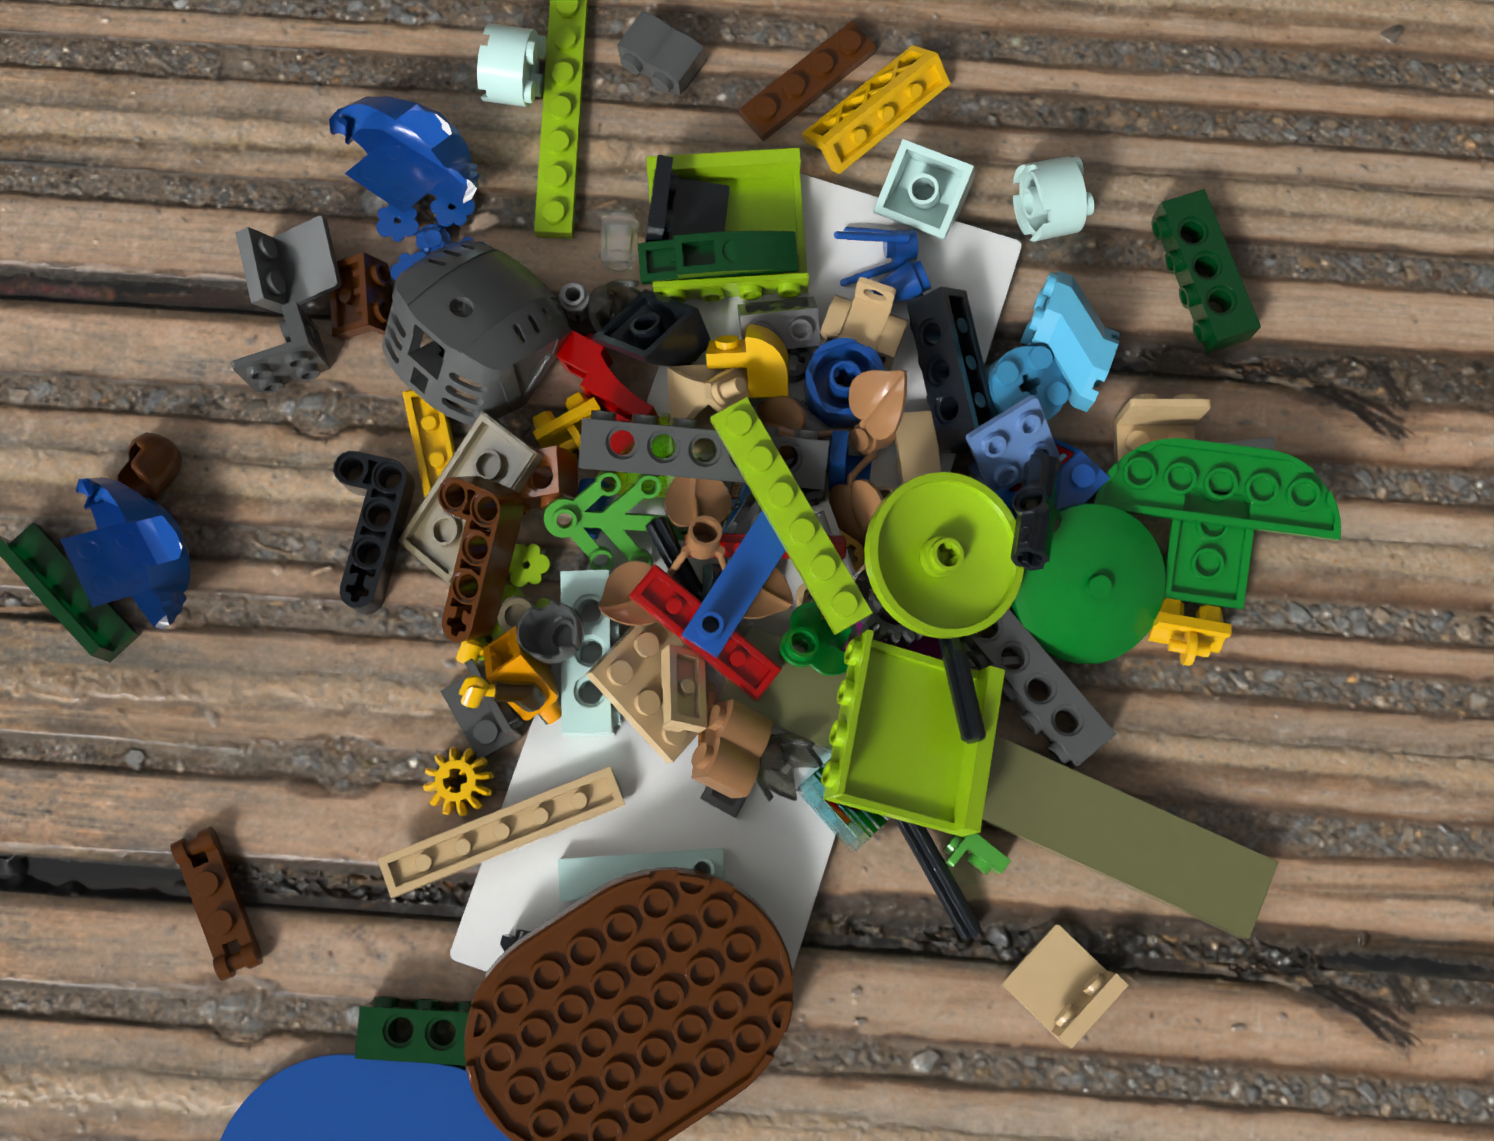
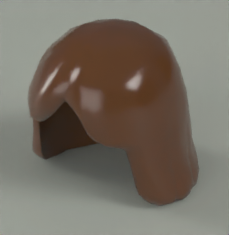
M146 432L137 436L129 445L128 462L118 473L117 481L125 484L141 496L156 501L180 472L182 465L181 453L168 438L156 433Z

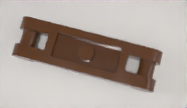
M210 826L199 831L197 837L187 841L183 838L172 843L170 846L172 855L184 877L213 957V967L218 978L221 981H225L234 977L236 971L241 968L247 967L252 969L263 963V956L216 831ZM204 851L209 862L198 866L194 855ZM238 940L240 951L231 955L227 944Z

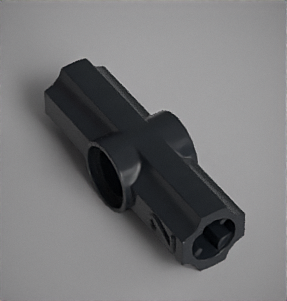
M1044 452L1031 454L1030 460L1025 463L1021 489L1016 492L1012 499V507L1017 513L1011 560L1015 566L1024 567L1029 571L1043 569L1044 564L1050 561L1053 533L1060 527L1062 522V516L1057 509L1062 463L1058 457L1047 455Z

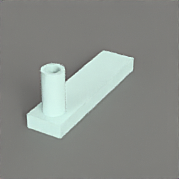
M723 848L558 859L560 901L580 900L611 880L645 869L661 867L687 868L710 873L725 879Z

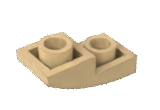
M931 410L903 413L901 423L895 432V444L898 453L896 465L901 485L921 475L941 472L939 449Z

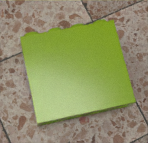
M800 148L664 155L673 157L671 172L679 173L678 177L729 186L724 232L794 231L796 233L799 272L653 282V291L655 293L682 303L687 299H701L704 302L713 303L723 300L724 297L756 300L763 295L778 294L782 298H793L801 293L808 292L809 273H807L800 179ZM657 156L646 157L649 201H651Z
M866 630L850 640L845 651L844 662L848 664L846 679L841 682L837 692V703L841 704L838 720H835L829 734V743L833 745L831 759L826 763L821 777V784L825 787L823 800L961 837L981 832L1005 670L994 666H988L980 671L971 669L986 737L980 742L967 744V742L961 740L943 660L873 640L874 631Z

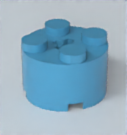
M1022 346L1014 348L985 369L996 416L1026 397L1034 395L1038 398L1047 421L1060 411L1063 404L1069 398L1067 382L1052 353L1046 347Z

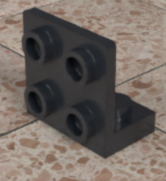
M658 155L653 178L645 242L672 240L675 235L724 232L729 186L678 177L679 173L671 172L673 157Z

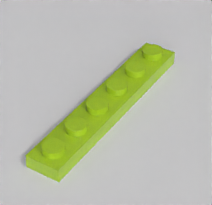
M745 397L711 416L710 421L834 635L870 616L873 612L748 398Z

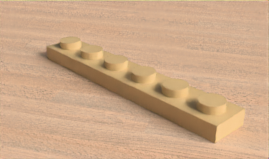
M609 766L377 858L389 895L391 898H395L626 806L613 769Z

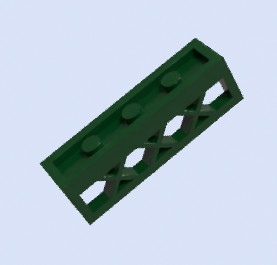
M33 522L12 541L0 536V557L90 656L111 662L140 636L110 602L92 607L69 557L40 525Z

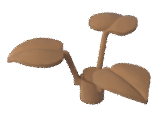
M870 370L857 375L850 385L849 406L852 413L861 419L860 423L850 428L820 430L818 438L832 437L833 430L849 431L850 444L853 449L865 454V457L847 475V484L833 486L829 495V504L838 528L857 540L864 547L870 520L882 502L883 496L872 482L865 479L856 480V477L872 460L878 458V450L891 446L895 441V432L901 423L906 403V370ZM769 397L761 401L757 406L756 413L764 426L779 427L778 435L794 436L795 429H804L806 412L797 401L790 397ZM784 445L779 447L778 451L783 460L794 457L790 446Z
M701 457L696 458L697 460L704 461ZM675 477L665 496V512L674 525L679 527L689 526L685 546L682 547L680 554L666 573L673 577L689 555L700 560H706L715 555L723 571L727 565L725 548L719 545L722 536L720 524L725 521L731 511L732 500L729 490L722 481ZM630 561L618 566L606 581L599 603L601 613L613 621L630 626H645L657 622V620L628 597L652 566L640 561ZM775 567L744 615V619L764 618L788 610L792 606L793 598L790 587L777 567Z

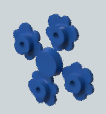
M436 196V200L431 203L430 208L434 214H437L436 219L439 225L429 224L420 230L418 222L415 220L418 216L415 208L411 207L405 213H402L390 204H388V208H380L377 212L380 220L376 225L379 235L383 237L391 236L395 242L403 241L405 236L412 237L416 235V245L420 250L412 256L408 253H402L399 256V263H395L390 269L392 279L396 281L397 277L415 262L446 244H450V235L444 227H450L454 223L458 226H463L467 222L466 216L472 215L475 211V204L472 199L462 205ZM467 236V237H464V238L461 240V241H464V240L474 241L473 238L468 237V236Z

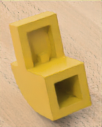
M748 324L745 339L739 340V337L735 335H723L709 341L706 352L707 369L747 368L749 398L789 397V355L783 341L773 331L760 325Z

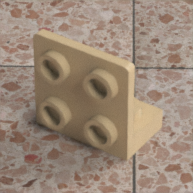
M1151 393L1134 396L1113 421L1114 464L1135 448L1155 440L1168 438L1195 440L1194 425L1211 408V400L1198 399L1196 394H1180L1173 397V399H1158V395Z
M1053 925L1002 981L1003 987L1053 1036L1071 1049L1129 986L1117 973L1107 971L1060 925Z

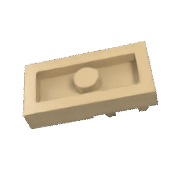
M669 644L661 650L663 729L678 733L683 730L701 733L707 728L705 660L692 649Z

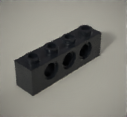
M941 286L907 304V310L940 453L967 454L971 452V449L966 440V435L996 417L967 291Z

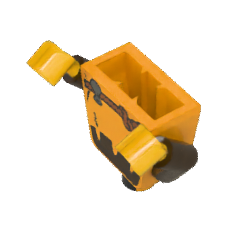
M516 625L487 646H484L477 639L461 643L456 660L465 664L464 662L471 658L477 662L480 655L484 656L486 679L490 683L488 684L483 678L476 675L467 677L459 690V695L462 696L461 703L464 706L478 708L484 696L492 697V701L508 702L525 721L532 719L538 714L544 723L549 725L562 716V706L557 700L559 694L553 673L545 663L537 661L522 651L517 641Z

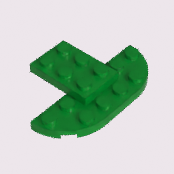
M1183 438L1155 440L1135 448L1117 461L1107 473L1110 479L1097 491L1094 499V504L1112 506L1130 514L1171 519L1164 565L1166 574L1164 599L1181 600V602L1238 610L1244 609L1254 530L1333 541L1341 540V518L1336 500L1332 492L1328 491L1322 480L1314 473L1315 470L1300 459L1289 454L1264 448Z

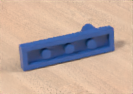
M763 511L758 515L682 633V637L715 658L719 656L785 553L783 545Z

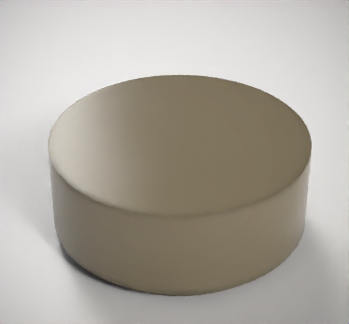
M522 596L507 598L499 608L497 616L499 626L504 632H507L515 625L518 627V623L526 610L532 606L536 607V605L530 599Z

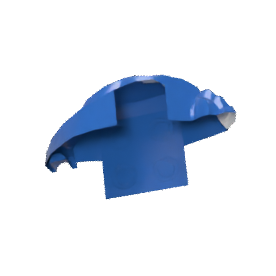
M389 96L364 97L341 107L329 119L331 134L340 133L345 135L346 144L349 145L354 140L368 154L344 174L402 213H405L427 193L462 205L473 198L479 185L477 164L471 163L468 146L459 130L441 112L416 102Z
M105 477L79 479L76 492L83 493L88 497L84 508L85 510L91 509L97 530L63 538L60 541L92 607L131 596L154 627L160 629L168 627L175 622V618L182 612V605L187 599L184 592L187 590L190 580L189 551L185 546L183 532L165 508L152 499L141 496L119 481Z

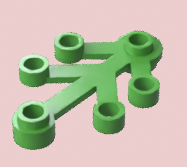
M602 470L597 474L595 481L574 499L562 497L550 502L544 511V524L547 530L556 537H571L589 557V563L593 570H610L614 564V559L611 551L605 546H599L585 528H601L628 558V562L634 561L637 557L644 556L648 559L647 564L653 566V559L649 551L640 548L625 530L647 531V523L663 516L666 518L677 540L685 541V536L688 533V530L684 532L677 530V526L669 520L667 515L627 513L644 498L651 499L660 493L661 483L657 475L640 474L636 479V483L604 510L588 511L587 509L602 495L613 496L621 488L619 475L615 471ZM605 477H613L615 484L611 488H604L601 486V481ZM647 479L655 481V487L650 491H645L641 488L642 483ZM562 513H567L572 516V519L568 524H560L557 522V517ZM599 554L608 556V561L602 565L596 564L594 559Z

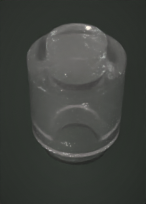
M614 211L610 213V216L602 219L599 257L602 259V266L611 271H629L633 268V262L637 260L640 224L628 212Z

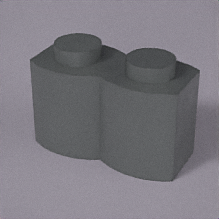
M644 11L641 12L617 44L622 66L632 74L638 75L641 73L651 77L653 85L664 93H669L670 91L681 95L705 62L704 47L690 36L672 29L658 17Z

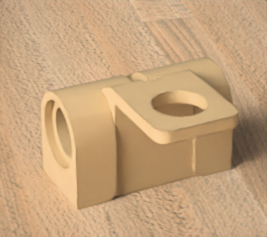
M859 277L853 300L835 294L820 330V345L837 338L854 339L856 342L874 349L880 356L884 368L891 370L909 321L890 314L896 289L864 277ZM867 289H871V290H875V291H877V292H880V293L883 294L884 296L874 294V293L870 292V291L867 290Z

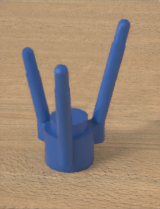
M845 227L844 231H836L834 233L836 239L883 242L884 257L892 259L890 263L842 279L840 285L843 287L857 283L859 277L870 279L894 271L907 261H916L918 257V237L915 229L882 230Z

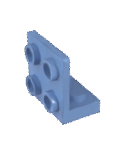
M1034 395L1026 397L966 435V440L975 458V462L967 466L973 479L986 485L994 492L998 489L1008 490L1023 480L1025 463L1030 460L1031 454L1044 452L1047 455L1060 458L1039 400Z

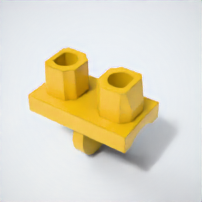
M577 392L567 398L564 404L568 412L555 418L551 411H543L534 416L535 430L532 433L541 449L557 445L571 452L575 449L580 451L582 417L591 418V410L601 411L595 398L588 399L582 392Z
M1166 598L1163 600L1160 612L1148 632V641L1168 644V651L1180 653V663L1182 665L1191 666L1196 656L1208 658L1210 652L1219 653L1225 639L1229 638L1232 634V624L1223 622L1220 607L1200 606L1196 612V618L1184 616V603L1181 600Z

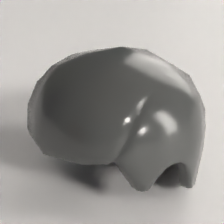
M552 600L548 606L542 608L532 606L526 610L518 623L517 641L522 651L537 661L558 664L575 656L576 652L580 650L584 641V622L576 609Z

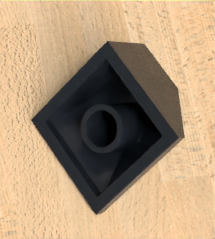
M644 289L593 336L597 344L646 364L661 366L691 365L707 350L711 340L698 308Z

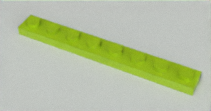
M550 0L534 233L538 238L573 239L589 0Z

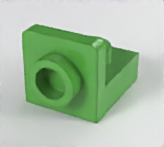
M977 833L964 837L953 835L942 850L947 854L944 861L949 868L954 867L964 852L967 851L971 854L967 859L968 862L985 875H988L990 871L995 874H1002L1011 862L1008 857Z

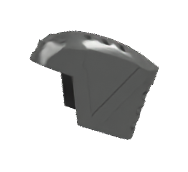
M464 240L446 244L429 253L397 277L382 348L394 372L425 402L448 417L473 425L482 411L499 419L527 404L572 330L565 311L558 301L559 299L531 271L503 251L475 241ZM451 311H462L467 314V317L456 316ZM515 330L518 332L522 342L519 340ZM425 332L434 341L420 348ZM459 377H464L483 386L476 387L459 380ZM452 388L478 397V399L473 400L454 392ZM446 398L474 411L468 412L448 403Z

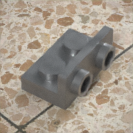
M814 296L737 304L742 339H745L748 324H754L768 328L777 334L783 341L786 349L819 346L821 343L818 306Z

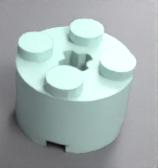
M488 23L483 34L490 35L488 46L480 45L478 54V89L486 90L481 99L486 102L530 107L535 97H541L543 94L544 75L539 74L540 59L545 57L546 37L538 35L535 29Z
M1063 156L1023 164L1016 169L1013 184H1020L1019 195L1013 196V206L1022 233L1033 236L1030 241L1035 242L1078 233L1085 224L1086 216L1093 214L1094 199L1090 192H1086L1083 179L1084 168L1079 157Z

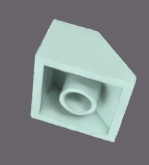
M902 139L873 213L945 240L961 212L975 178L974 166Z

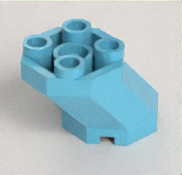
M1058 271L1057 274L1050 272L1044 287L1040 289L1033 306L1035 312L1031 321L1027 323L1020 343L1033 347L1043 346L1050 350L1067 382L1069 390L1068 401L1072 407L1087 412L1099 394L1098 391L1093 390L1094 386L1098 387L1101 381L1104 382L1109 373L1119 345V340L1117 339L1120 333L1103 325L1073 276Z

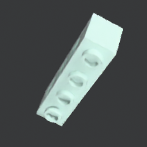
M610 570L560 571L561 603L576 609L580 616L586 606L592 604L599 606L606 581L611 574ZM603 613L595 622H584V641L580 650L576 652L575 656L561 662L562 734L566 737L615 736V726L622 725V714L604 695L594 704L584 703L582 699L584 688L589 684H593L585 674L598 662L586 663L582 661L583 649L587 645L598 644L602 647V657L621 638L620 623L611 620Z

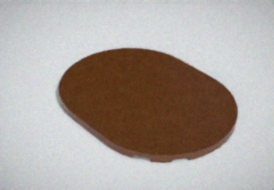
M661 867L629 873L609 881L511 945L497 958L480 982L471 1002L464 1036L466 1072L477 1102L495 1127L511 1141L670 1140L750 1086L773 1060L774 1052L779 1046L784 1033L788 1030L794 1004L793 970L782 936L771 917L755 899L738 886L710 873L687 868Z

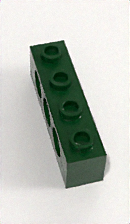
M1205 189L1161 202L1152 217V231L1155 238L1161 240L1163 244L1168 271L1176 276L1180 286V301L1184 308L1189 309L1194 321L1193 333L1196 340L1203 344L1207 354L1250 340L1261 328V325ZM1181 234L1190 235L1195 243L1185 241ZM1195 268L1204 269L1209 277L1200 276ZM1209 302L1218 303L1223 312L1214 311L1210 307Z
M374 996L373 1003L360 1006L355 1059L466 1066L464 1036L467 1016L472 1001H457L456 1008L440 1007L441 1000L415 999V1006L399 1005V997ZM400 1017L409 1019L413 1025V1035L409 1040L400 1038L396 1033V1023ZM441 1020H448L455 1027V1037L450 1043L444 1042L438 1037L437 1026Z

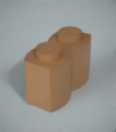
M734 699L718 702L707 714L705 741L695 749L692 755L691 763L693 769L691 778L731 799L747 797L756 781L760 757L769 742L773 720Z

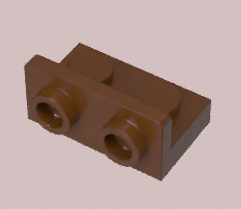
M365 252L337 261L342 285L340 288L329 292L332 336L344 340L370 331L384 335L391 310V275L388 264Z

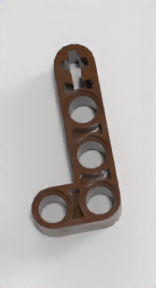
M479 476L450 477L440 484L438 489L439 504L443 510L466 520L442 617V628L449 640L460 643L487 637L494 630L524 513V503L519 493L515 490Z

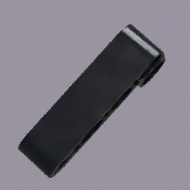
M347 451L337 457L333 467L334 475L350 492L365 496L342 577L339 594L347 606L360 614L369 615L378 611L385 600L400 545L397 540L405 527L415 490V481L413 476L399 461L358 451ZM356 466L364 467L363 473L358 479L348 480V474L351 469ZM401 474L402 479L398 486L392 489L385 487L386 481L391 475ZM383 511H391V518L386 525H375L377 515ZM373 548H380L381 555L379 559L373 564H366L365 556L367 552ZM361 572H364L368 575H366L364 578L363 576H361ZM365 588L369 590L368 596L356 598L357 591L364 592Z

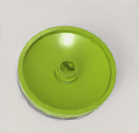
M935 472L918 476L903 483L890 492L879 504L870 520L866 533L864 548L865 566L870 585L877 599L896 621L911 631L924 636L951 639L968 636L988 628L1010 608L1022 583L1024 567L1015 566L1011 560L1016 520L1004 501L994 491L981 482L965 475L951 472Z

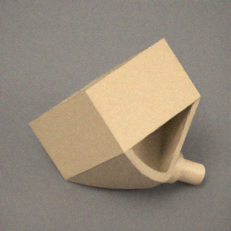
M707 364L667 367L671 425H673V418L698 420L697 428L713 429L714 426L710 421L711 416L745 397L749 400L747 368L707 369ZM709 438L698 439L693 445V455L714 453L713 442Z

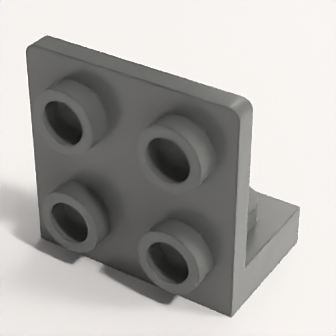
M319 215L274 237L250 227L236 232L251 304L282 314L280 305L293 301L302 305L341 287L342 282L328 222L325 217Z
M296 301L280 305L285 320L280 321L279 324L287 343L231 361L233 370L256 392L272 393L283 388V384L295 380H312L318 377L320 372L330 369L318 327Z
M471 658L464 662L470 674L441 690V693L469 744L475 751L477 758L484 757L487 759L523 738L518 727L522 726L524 722L508 702L492 701V697L484 696L478 708H469L461 703L462 696L459 695V690L464 680L470 675L479 676L490 684L486 679L485 664L481 666Z

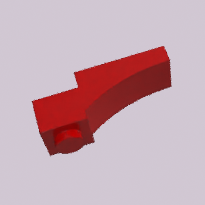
M572 330L556 357L565 371L583 380L580 387L587 398L591 399L594 397L599 406L611 412H616L631 421L633 414L657 416V424H660L661 420L654 407L629 391L611 372L609 368L613 361L605 349L606 347L595 343L593 334L587 333L586 336H583Z

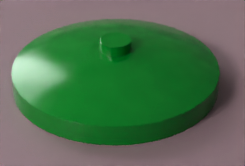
M1079 503L1068 505L1058 509L1062 516V522L1060 527L1053 533L1050 561L1045 563L1044 568L1040 570L1029 571L1024 568L1022 583L1011 608L1016 618L1049 655L1077 664L1102 663L1115 659L1131 650L1152 628L1154 620L1162 607L1165 595L1166 574L1164 561L1159 546L1149 530L1129 513L1102 504Z

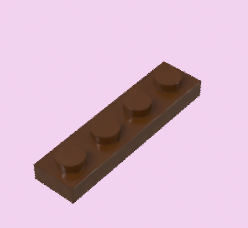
M853 21L849 22L739 108V116L764 142L875 54L876 45Z

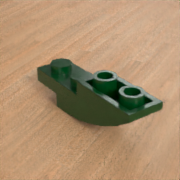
M794 231L695 233L675 235L672 240L637 243L640 282L643 285L653 284L656 281L799 272L796 233Z

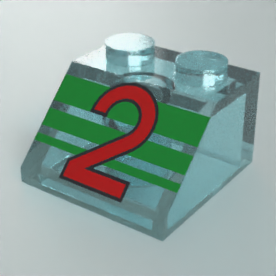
M825 763L801 783L796 791L852 853L870 839L890 817L823 800L825 787L821 784V777L826 765Z

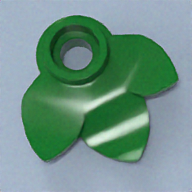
M811 601L802 604L793 611L790 617V630L783 635L780 641L781 655L789 664L795 667L810 666L826 676L844 674L847 672L848 664H845V652L841 650L849 638L851 626L834 635L827 621L821 619L815 602ZM793 645L802 646L805 653L797 651Z

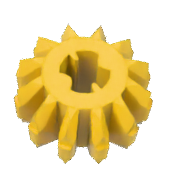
M451 747L449 749V761L443 755L437 754L434 758L440 768L436 770L427 767L425 770L427 775L435 777V782L424 784V791H437L431 797L429 803L436 807L444 802L442 813L449 816L456 807L460 816H468V802L475 809H482L483 804L477 796L479 793L491 796L493 792L491 789L482 786L483 782L494 779L492 772L480 773L486 767L487 759L481 757L474 761L475 751L467 748L461 757L458 748ZM457 772H459V775L467 777V783L461 784L460 792H458L459 789L451 787V781L457 779Z

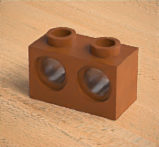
M557 445L537 449L544 457L519 493L524 503L523 516L529 515L530 509L540 507L545 510L548 504L557 498L566 497L574 499L578 495L577 454ZM553 475V480H552L551 484L549 485V480H550L551 476Z

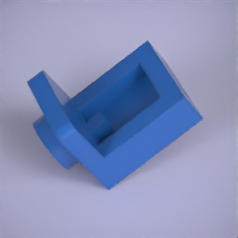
M833 430L831 446L828 448L826 470H829V491L837 484H847V475L864 458V456L849 455V431ZM872 461L858 474L856 480L865 479L870 481Z

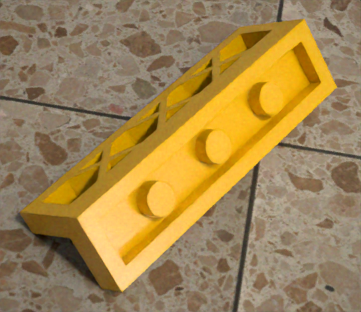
M911 45L801 133L805 143L821 149L831 171L838 174L842 173L950 85L938 53Z

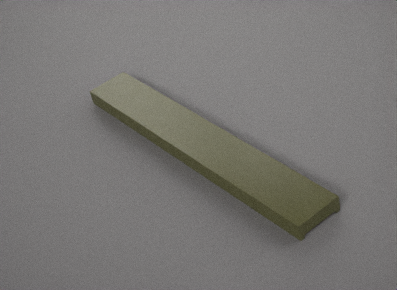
M750 625L745 638L781 667L782 670L757 701L752 700L726 678L717 702L734 699L773 720L772 727L832 753L833 745L829 743V734L835 720H838L841 704L837 703V692L841 682L846 679V673L826 676L810 666L795 667L789 664L781 655V638ZM793 645L797 651L805 653L804 648ZM995 735L982 822L1234 936L1250 939L1278 861Z

